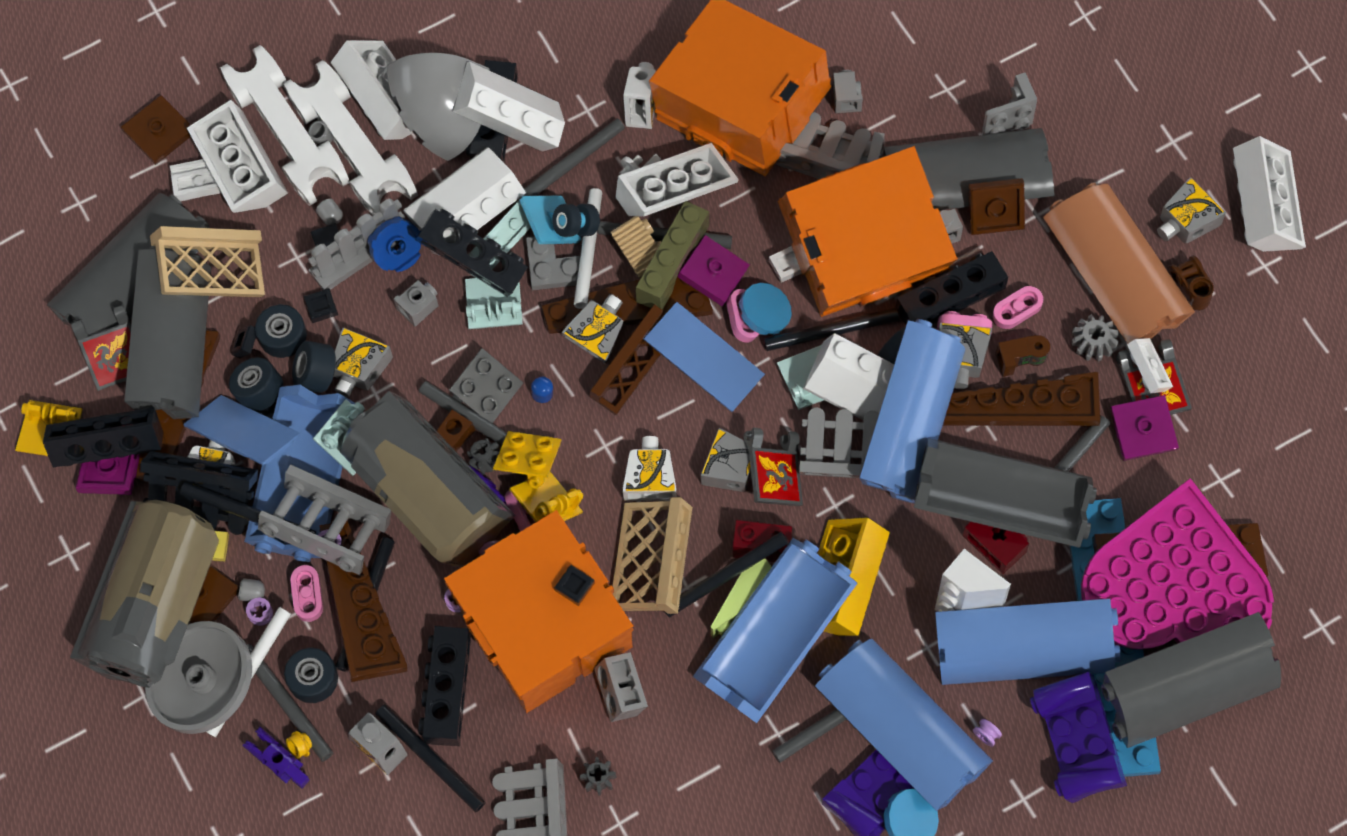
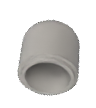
M316 121L310 125L308 134L318 145L326 141L330 143L333 141V135L326 123Z
M333 199L323 200L316 208V213L326 225L338 224L342 220L343 212Z
M241 579L238 596L240 601L250 602L254 598L264 597L265 586L261 581Z

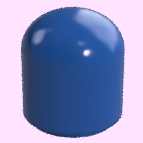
M538 377L532 382L531 395L536 402L546 403L553 397V383L547 377Z

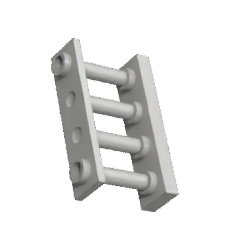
M290 464L285 472L284 488L288 491L273 515L265 511L260 512L258 530L268 537H276L336 564L346 572L360 575L364 556L360 555V552L373 530L377 529L385 533L390 524L391 510ZM297 496H303L312 500L313 503L300 524L296 526L283 520ZM328 507L339 513L323 538L309 532V529L322 508ZM348 518H352L364 525L350 548L347 549L334 543Z

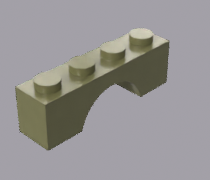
M687 201L683 203L636 286V302L652 308L655 304L663 310L673 292L676 278L684 260L694 247L697 248L709 227L708 210Z

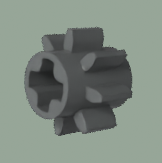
M488 438L474 442L471 451L467 452L471 459L468 463L473 468H479L482 474L495 471L493 467L501 448L497 442L491 444Z
M596 757L595 763L591 765L584 763L587 774H581L580 780L588 781L585 787L587 792L594 789L601 796L602 790L605 788L613 789L610 779H615L617 776L616 772H608L611 767L610 761L603 764ZM596 772H601V781H595Z

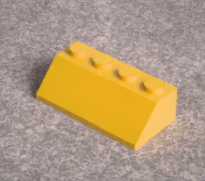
M869 518L834 519L827 522L818 555L833 565L840 562L852 571L849 576L857 582V585L824 629V632L837 636L859 635L890 534L889 531Z

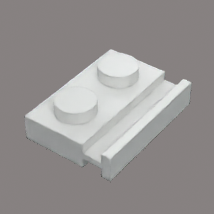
M204 159L170 166L173 193L180 201L222 193Z

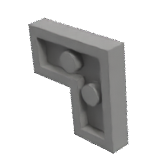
M536 237L526 238L532 291L576 286L580 256L556 259L554 244H539Z

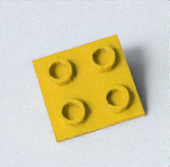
M33 400L23 403L21 413L25 414L15 451L48 456L43 444L46 425L79 420L83 409Z
M508 431L493 470L525 474L528 477L529 485L532 488H538L543 485L545 478H548L562 439Z
M549 472L548 478H545L543 485L538 488H532L527 480L509 489L535 522L555 510L558 511L564 521L583 513L579 507L583 499L581 490L573 488L567 492L551 472Z

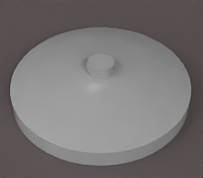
M201 621L189 624L175 661L165 667L159 682L151 685L150 688L145 687L147 702L154 716L167 727L186 734L203 733L218 727L228 720L243 702L251 683L252 659L245 641L236 632L221 623Z

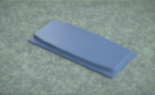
M678 302L671 307L644 338L648 344L731 412L736 409L765 375Z
M222 395L199 412V417L191 418L184 423L185 427L261 465L269 464L300 436L299 432Z

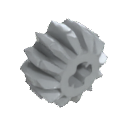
M1092 314L1088 316L1087 321L1081 318L1078 321V327L1073 328L1072 335L1074 338L1072 339V346L1078 347L1077 355L1086 353L1087 361L1092 356H1095L1099 362L1102 360L1103 355L1110 357L1113 352L1112 349L1117 348L1118 341L1116 338L1119 334L1118 330L1112 329L1113 321L1104 323L1103 315L1098 320H1095ZM1096 336L1098 337V339L1094 340L1092 339V337Z

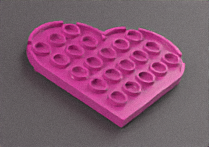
M1191 478L1096 551L1089 560L1082 577V601L1110 599L1111 608H1117L1118 625L1113 626L1114 644L1129 649H1150L1163 645L1172 639L1178 644L1257 612L1262 616L1268 629L1273 620L1271 615L1274 598L1266 575Z

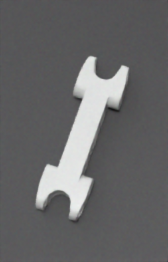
M259 45L252 49L257 59V63L252 70L238 72L228 64L223 65L220 69L230 93L239 107L242 109L251 103L254 104L291 160V162L282 166V170L296 193L310 206L317 202L312 188L318 179L329 177L343 187L349 184V178L339 155L329 141L319 146L315 145L278 90L286 82L284 74L273 57Z
M321 60L315 64L320 79L314 86L303 88L291 79L283 83L295 111L305 124L316 118L318 121L326 123L333 135V142L358 175L349 181V184L359 201L372 216L379 212L382 196L390 191L401 192L410 200L418 196L414 183L399 158L394 154L383 160L343 105V102L351 98V95L338 74L325 61Z

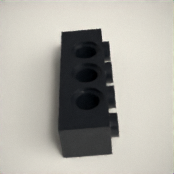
M485 60L484 66L488 67L489 71L517 83L518 70L516 63ZM481 124L476 136L466 148V155H470L472 159L488 147L504 163L509 136ZM486 135L493 136L490 139H483V137Z
M435 209L428 217L415 240L504 296H510L528 266L523 264L524 259L512 252L509 254L505 253L500 249L501 245L490 238L486 240L477 235L478 231L466 223L462 226L454 221L455 217L444 209L438 211ZM445 230H451L455 233V243L445 241L443 237ZM473 244L478 247L479 256L477 258L470 257L467 254V245ZM491 259H498L502 263L501 272H495L491 269Z
M993 251L985 255L980 253L962 266L955 265L947 270L946 274L938 278L936 276L930 277L921 286L902 291L897 297L896 309L905 325H907L908 320L916 322V319L926 320L934 324L938 322V317L947 311L959 312L1006 289L1008 276ZM976 276L980 279V281L973 282L970 281L968 277ZM953 288L957 292L950 294L947 293L944 289ZM928 299L932 301L933 304L924 305L920 301Z
M155 407L48 424L45 428L43 444L54 468L158 451L162 448L164 432Z
M435 626L434 635H429L428 652H432L431 662H426L425 679H428L429 682L428 690H423L422 707H426L425 718L420 717L418 729L419 735H423L422 737L426 744L460 747L471 646V633L468 628ZM447 653L455 655L450 663H442L440 661L441 657ZM442 681H450L452 683L451 687L446 691L437 689ZM445 708L449 710L445 718L437 719L434 717L438 709Z

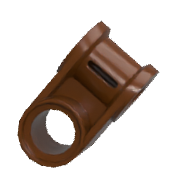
M1193 255L1182 264L1168 267L1170 276L1191 307L1199 311L1207 308L1214 292V285L1204 271L1200 260ZM1200 291L1203 292L1205 295L1199 296L1195 292Z

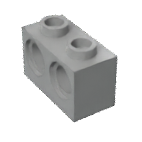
M631 652L604 658L594 668L611 722L638 716L648 707Z

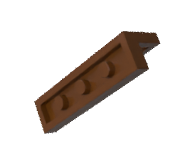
M655 304L590 391L589 397L614 415L619 413L661 355L652 347L653 356L650 360L638 361L637 357L639 347L650 346L644 338L663 318V310ZM634 356V361H635V362L628 363V362L631 360V358ZM645 365V367L640 372L639 366ZM636 367L637 378L634 381L622 383V370L624 368ZM618 377L619 383L613 384L616 378ZM623 387H629L626 393L624 394ZM620 388L621 399L616 406L603 398L608 390Z

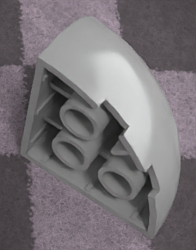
M420 53L395 60L387 65V76L391 96L397 99L401 108L399 115L410 132L414 130L424 141L422 145L432 153L447 161L458 156L472 142L481 124L453 112L467 62H472L487 70L489 68L469 59L445 53Z

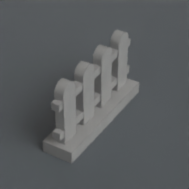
M813 112L809 117L810 121L794 143H786L782 147L780 158L775 165L821 179L824 172L828 176L864 163L861 162V159L865 152L866 143L870 141L871 133L867 129L862 128L858 129L854 136L845 133V123L839 120L833 121L830 127L821 125V116ZM816 134L825 136L820 148L811 145ZM841 139L851 142L845 156L836 153Z
M386 199L380 204L379 212L373 216L370 214L362 215L356 222L357 227L351 231L347 229L340 230L335 234L333 243L327 247L325 244H319L312 250V257L308 259L312 267L308 270L322 290L328 288L331 290L373 261L369 252V235L374 233L375 229L387 220L397 216L405 219L402 212H398V209L402 207L398 199L395 201ZM401 240L394 241L391 248L399 244Z
M812 408L809 411L808 419H802V427H807L806 448L801 447L800 455H806V461H800L799 474L860 478L879 413L868 411L862 423L853 422L852 413L847 409H842L838 411L836 421H826L825 413L821 408ZM824 428L835 429L834 449H823ZM852 430H863L862 451L851 450ZM823 456L834 457L833 463L822 462ZM859 458L861 459V464H850V459Z
M557 758L546 760V768H542V764L537 763L533 764V770L514 772L511 766L505 767V773L495 775L492 781L493 786L499 792H506V801L495 805L494 815L502 821L507 820V830L499 831L496 836H567L564 765ZM544 787H547V797H544ZM535 789V798L515 800L514 791ZM545 816H548L549 825H545ZM536 817V827L516 829V819Z

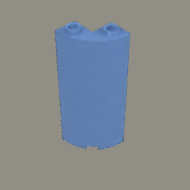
M916 319V322L910 320L907 322L860 474L862 484L889 491L892 498L913 504L927 439H939L966 350L963 344L960 343V337L945 334L931 328L932 323L922 319Z
M302 385L280 387L273 420L299 432L300 436L269 464L262 465L252 507L270 514L275 512L288 491L284 488L285 472L290 464L339 486L343 467L318 445L313 438L345 399L351 404H355V402L340 393L317 395ZM297 496L284 519L300 524L313 501L303 496ZM328 507L322 508L310 528L316 531V535L320 533L319 525L331 523L333 510ZM249 521L244 542L255 546V551L263 554L274 552L294 556L295 560L301 562H310L311 558H320L276 537L266 536L262 531L258 530L257 523Z
M792 538L693 675L696 680L756 723L763 716L857 585V582L849 576L852 572L840 562L833 565L817 554L819 548L806 539L802 543Z
M1110 599L935 612L942 685L1070 676L1086 672L1098 674L1115 669V663L1121 662L1119 645H1114L1113 626L1118 625L1117 608H1111Z
M869 639L864 643L858 640L849 648L848 654L835 666L829 664L819 674L822 679L815 687L936 811L947 806L964 786L974 782L993 762L873 639Z

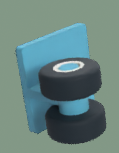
M523 196L520 199L522 208L539 244L579 243L581 236H592L599 228L600 215L597 208L592 204H579L577 206L566 204L563 196Z

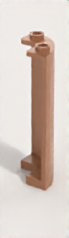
M1091 183L1081 192L1065 201L1061 199L1054 202L1049 208L1051 211L1043 216L1127 344L1135 339H1151L1162 329L1177 328L1195 313L1108 184L1096 185V183Z

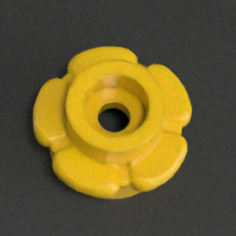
M295 731L286 739L290 753L297 759L310 755L309 750L312 747V743L306 733Z

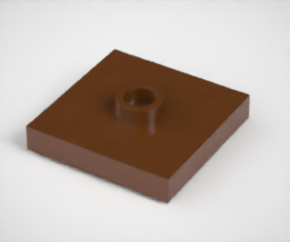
M162 95L121 126L122 131L155 165L191 137L187 130V127L191 126V124Z
M1023 178L969 184L971 235L1025 229Z
M210 566L189 622L191 624L201 621L215 622L238 594L239 586Z

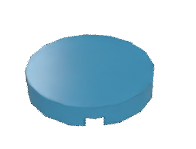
M757 283L751 285L741 295L739 301V309L741 308L743 313L741 317L753 331L763 335L768 333L778 334L789 324L792 316L791 305L787 296L777 287L767 283Z
M916 789L900 790L891 796L888 807L884 811V824L889 836H934L936 834L939 823L938 810L936 811Z

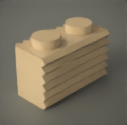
M635 216L610 233L639 279H641L661 241L655 243L650 235L654 230L646 218L641 221L639 216Z

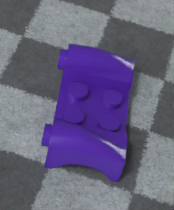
M1086 672L1033 690L1034 697L1030 698L1032 708L1036 714L1040 713L1046 720L1061 771L1057 773L1058 779L1054 780L1058 795L1060 797L1064 796L1071 803H1075L1098 792L1127 786L1095 676Z
M876 749L845 780L840 781L822 799V805L838 817L854 836H880L884 831L883 826L885 825L884 811L888 807L891 796L900 790L915 788Z

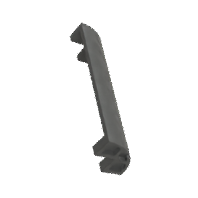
M1042 128L884 147L883 157L915 146L934 196L932 201L934 209L944 210L969 207V184L1023 178L1025 200L1054 196L1052 166L1048 159V144Z
M158 193L47 306L66 325L72 326L73 320L81 318L88 336L119 325L113 312V307L117 304H124L129 320H131L138 250L151 247L150 235L160 226L209 228L210 226L202 217L197 216L195 218L182 207L180 200L173 194L166 196ZM165 248V250L174 251L172 248ZM191 249L188 252V255H195L198 252V250Z
M156 246L138 250L124 402L134 410L155 407V410L162 409L172 419L199 417L209 296L163 295L161 293ZM165 250V256L174 264L180 256L175 251ZM194 254L189 255L198 264L202 262V258L200 256ZM183 259L177 265L187 277L194 271ZM205 263L202 268L211 275V266ZM173 272L168 275L169 287L181 286L183 281ZM198 273L191 279L199 288H205L208 284Z
M931 438L927 439L919 472V481L916 487L914 508L1079 548L1081 547L1082 540L1088 539L1091 523H1088L1086 511L1088 504L1094 503L1097 488L1093 487L1092 477Z
M1257 612L1105 672L1101 690L1104 698L1108 702L1111 701L1116 709L1114 723L1112 724L1115 736L1119 740L1122 739L1126 747L1130 748L1280 688L1279 659H1275L1272 655L1271 647L1275 646L1260 613Z

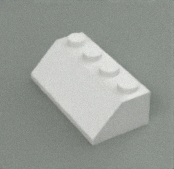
M346 40L331 61V64L337 71L338 76L349 88L351 95L364 110V114L374 124L378 134L384 140L404 139L414 133V130L410 132L400 117L399 112H401V108L396 97L391 96L387 65L396 59L384 41Z
M467 62L453 112L542 152L559 146L565 125L559 102L472 62Z
M232 100L187 127L233 213L268 207L288 194L244 112Z
M1261 136L1234 147L1235 159L1233 163L1237 171V189L1241 197V214L1244 218V236L1247 244L1263 252L1305 248L1291 151Z
M709 143L619 175L616 199L628 216H647L738 183V178L714 145Z
M487 147L403 211L419 231H421L428 217L435 209L438 211L444 209L455 217L454 221L462 226L466 223L478 230L526 194L514 173ZM451 230L444 231L443 237L445 241L455 243V233Z
M834 333L823 341L803 389L840 409L849 410L852 415L864 421V416L868 411L880 413L894 364Z
M963 549L942 575L935 610L942 612L1004 607L1011 584L966 549Z

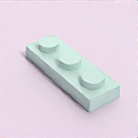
M520 199L483 238L485 240L490 238L501 245L500 249L505 253H508L531 228ZM476 246L468 255L477 258L479 256L478 247ZM498 259L490 260L491 269L499 263Z

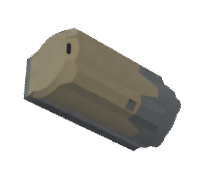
M388 391L374 406L358 415L350 424V428L343 438L340 453L351 464L353 470L430 554L441 563L451 566H462L479 555L481 547L489 541H494L501 530L516 516L407 399Z
M159 500L131 501L70 658L110 680L125 681L146 688H150L151 685L159 682L165 667L176 659L219 544V539L211 523L189 509L173 503Z

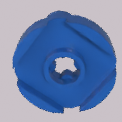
M399 216L383 222L368 237L369 252L373 261L386 271L395 270L400 272L413 266L420 257L421 243L415 240L420 232L418 228L410 221L404 220ZM401 240L398 250L391 248L394 241Z

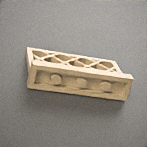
M160 226L150 235L151 246H156L161 293L163 295L262 297L265 295L258 243L262 241L260 230ZM164 248H172L180 256L174 264L165 256ZM191 249H197L205 257L200 264L188 255ZM216 250H222L230 258L225 265L213 256ZM241 251L251 252L252 263L249 266L237 256ZM182 259L194 269L188 277L177 267ZM207 260L219 270L214 277L210 276L202 268ZM232 261L244 271L239 278L227 269ZM171 272L183 281L180 287H169L168 275ZM196 273L200 274L208 282L205 288H199L191 280ZM221 274H224L233 285L230 288H223L216 279ZM246 274L254 280L255 289H248L241 282Z
M671 497L670 501L625 503L613 580V596L619 603L620 594L628 587L634 596L626 603H619L623 611H665L667 614H678L693 508L681 497ZM642 510L645 516L634 526L631 522L632 512ZM661 510H668L667 519L659 525L654 517ZM651 521L656 529L644 538L639 531ZM662 534L665 537L664 544L655 551L650 543ZM637 535L642 542L630 552L627 548L628 541ZM647 547L653 555L641 565L635 557ZM658 560L661 564L660 571L651 578L646 570ZM633 561L638 569L626 578L623 575L624 568ZM644 574L649 582L637 592L631 584ZM654 587L657 590L656 602L646 603L642 597Z

